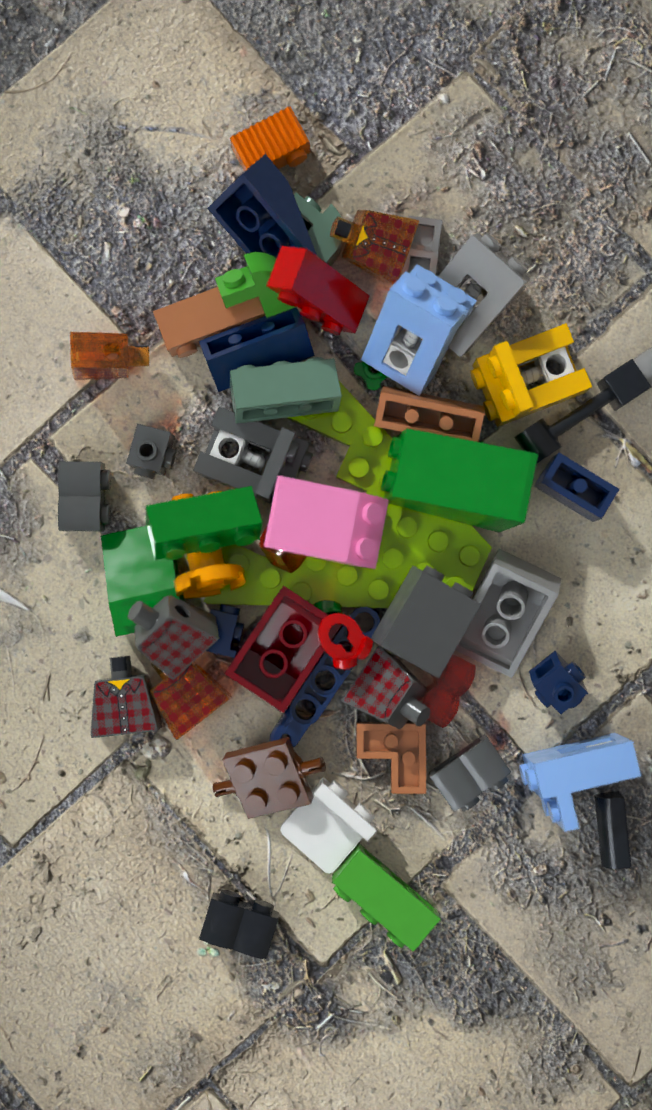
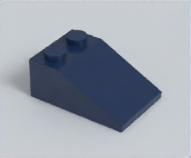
M266 154L243 172L207 208L246 254L262 252L277 258L281 246L305 248L317 255L288 180Z

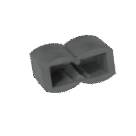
M59 461V531L105 532V524L110 525L111 506L110 504H105V490L111 489V471L105 470V463Z
M484 734L465 746L457 754L429 772V776L452 810L456 811L461 808L464 812L479 802L478 796L487 789L494 792L508 782L506 776L511 771Z

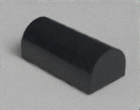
M619 791L596 794L594 798L601 866L608 869H629L631 866L625 799Z

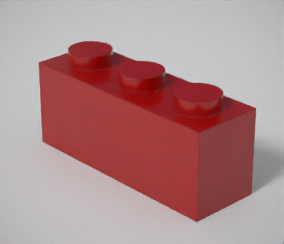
M281 246L266 285L279 294L277 298L279 301L300 308V315L313 321H319L322 323L321 329L334 335H340L341 331L356 334L370 297L369 294L305 248Z

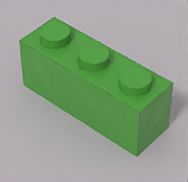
M360 843L357 844L332 874V883L335 884L334 891L346 902H350L351 899L362 908L360 913L370 923L376 925L379 922L388 930L387 936L400 948L406 945L414 952L441 920L438 910Z

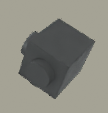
M137 423L126 464L135 468L134 474L149 479H154L155 474L165 476L166 469H172L175 461L176 450L172 449L175 436L171 432Z

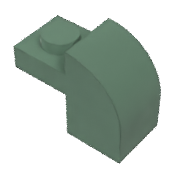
M296 192L294 197L316 251V256L332 266L338 259L343 246V237L334 234L338 221H342V218L332 204L322 214L321 207L312 198L306 196L304 199Z

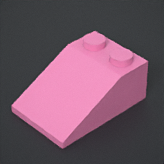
M277 476L264 547L350 566L376 569L389 499L358 491Z

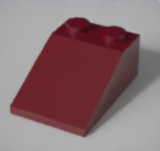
M282 586L225 672V675L284 713L324 652L319 643L317 633L320 622L328 615L287 587ZM335 624L330 628V640H332L342 624Z

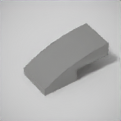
M416 216L408 217V226L414 222L417 225H415L409 248H407L408 251H406L407 254H405L404 262H402L401 276L405 271L410 273L417 264L436 275L443 220Z

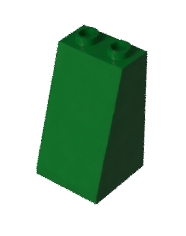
M408 428L397 437H393L388 451V457L392 458L390 471L386 470L381 483V491H385L384 498L389 499V504L498 533L525 523L538 454Z

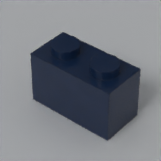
M560 452L551 457L534 485L535 488L591 522L603 518L620 490Z

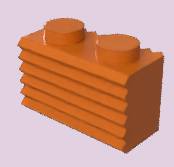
M287 106L284 110H280L279 113H275L273 116H269L267 119H263L261 122H257L248 129H244L242 132H238L230 137L232 150L244 172L265 154L280 169L286 165H289V167L298 166L307 159V154L310 153V142L291 106Z

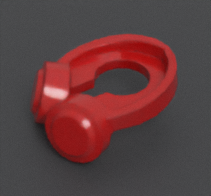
M334 613L324 617L319 624L317 633L319 643L324 652L333 659V666L335 668L344 670L355 667L358 660H364L371 652L372 639L363 635L359 625L351 617L341 613ZM343 624L347 628V639L352 645L351 652H346L341 644H334L330 640L329 630L333 625Z

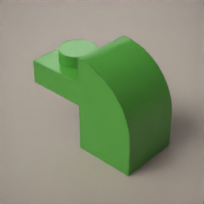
M262 252L244 254L246 267L230 270L224 275L215 278L226 308L259 297L266 318L295 308L277 299L279 294L266 286L277 259L270 254Z

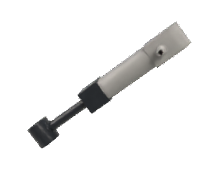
M652 347L597 382V386L601 390L599 394L551 426L546 424L542 418L514 438L522 450L538 454V463L562 447L558 441L560 435L608 403L616 411L650 389L652 386Z

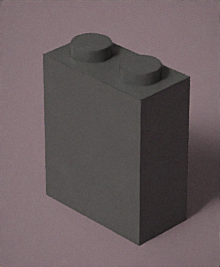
M427 565L423 571L412 566L371 639L379 646L439 678L481 604L471 599L473 591L455 582L452 587L443 583L442 580L445 575Z

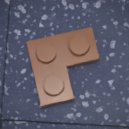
M356 722V758L391 759V794H426V723L417 726L412 722H406L404 727L399 730L384 722Z

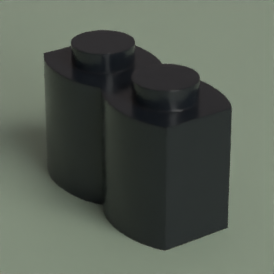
M221 890L220 893L213 892L199 940L218 947L233 949L251 957L267 959L279 919V912L273 910L274 905L263 900H254V903L244 902L240 900L241 895L230 890Z

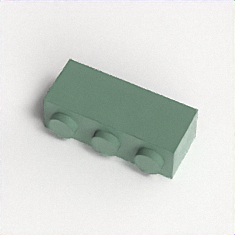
M314 357L305 362L290 363L279 361L271 366L255 367L253 365H244L236 370H230V391L236 424L339 411L342 395L335 358L324 359Z

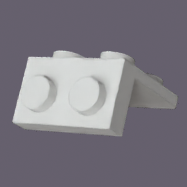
M323 777L311 790L314 796L312 803L297 807L283 822L280 830L283 836L325 873L330 874L337 869L363 838L368 841L377 830L373 821L375 816L361 803L357 806L347 798L349 793L338 782L332 780L330 783Z

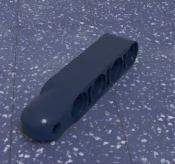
M368 607L354 609L349 615L352 619H355L361 612H367L372 616V628L367 632H362L363 635L371 638L380 623L378 614ZM342 625L332 640L334 644L342 641L349 642L347 639L348 630L344 625ZM324 652L273 728L269 742L282 739V735L288 734L291 737L290 741L294 748L309 726L314 724L322 715L352 668L344 670L335 668L333 666V659ZM322 670H328L335 676L334 685L328 689L320 688L315 681L316 675ZM303 699L312 701L316 707L315 713L310 717L300 716L296 710V705L299 701Z

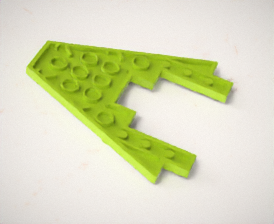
M340 381L342 397L339 411L286 418L348 446L349 449L336 478L366 491V494L384 498L385 491H381V483L386 470L390 471L392 458L388 457V451L392 438L383 428L374 426L375 419ZM388 503L376 569L350 566L300 555L292 570L235 544L221 547L224 564L241 565L244 568L246 583L232 591L230 584L220 589L221 594L205 597L203 602L207 604L270 605L282 586H285L312 605L318 601L330 600L339 603L341 607L388 608L412 566L423 571L427 565L445 575L442 582L450 587L457 582L473 591L492 547L472 525Z

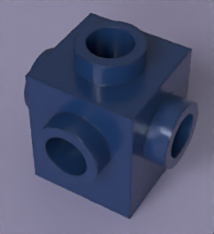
M556 651L552 652L529 671L538 699L547 708L552 705L560 714H563L569 708L572 709L578 706L584 696L588 694L583 682L586 678L583 671L573 661L568 664Z

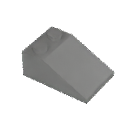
M498 549L473 598L481 606L455 650L512 678L559 595L561 578Z

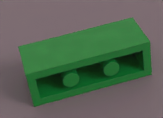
M252 486L145 505L146 525L155 560L164 558L166 560H176L189 553H211L220 547L235 544L237 546H247L256 540H260L262 519Z

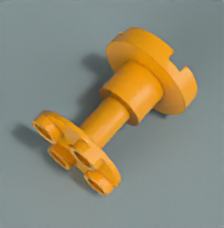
M180 494L174 496L172 500L193 497V494ZM221 547L211 553L194 552L187 554L190 571L174 579L176 596L179 597L183 593L184 598L188 599L221 594L220 589L230 584L232 591L246 583L244 568L241 565L224 564Z

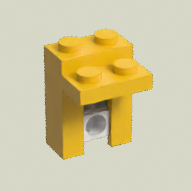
M567 323L509 345L508 341L494 345L490 353L475 359L470 375L476 389H482L486 399L483 402V406L488 420H494L497 427L582 395L592 388L585 368L577 371L569 353L568 345L573 344L574 340ZM547 360H554L559 363L561 367L559 375L551 374L547 370ZM535 363L534 368L529 367V370L526 371L523 369V372L520 373L519 368ZM538 380L542 381V385L527 390L528 384H534Z

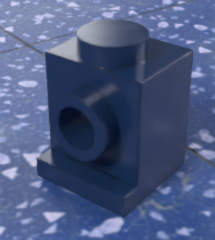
M220 604L219 610L210 609V613L216 616L219 639L206 650L207 652L232 658L236 657L239 650L234 649L233 644H240L244 629V623H239L241 608Z

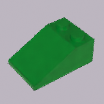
M147 526L101 535L108 603L116 637L135 633L136 623L128 619V613L137 601H142L151 608L165 596L170 595L185 602L183 593L179 597L176 596L174 579L180 575L177 560H166L165 558L155 560Z

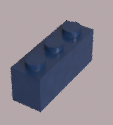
M297 307L268 318L266 316L199 341L218 392L230 388V370H236L244 365H253L255 367L271 366L279 361L297 363L315 356L306 325Z

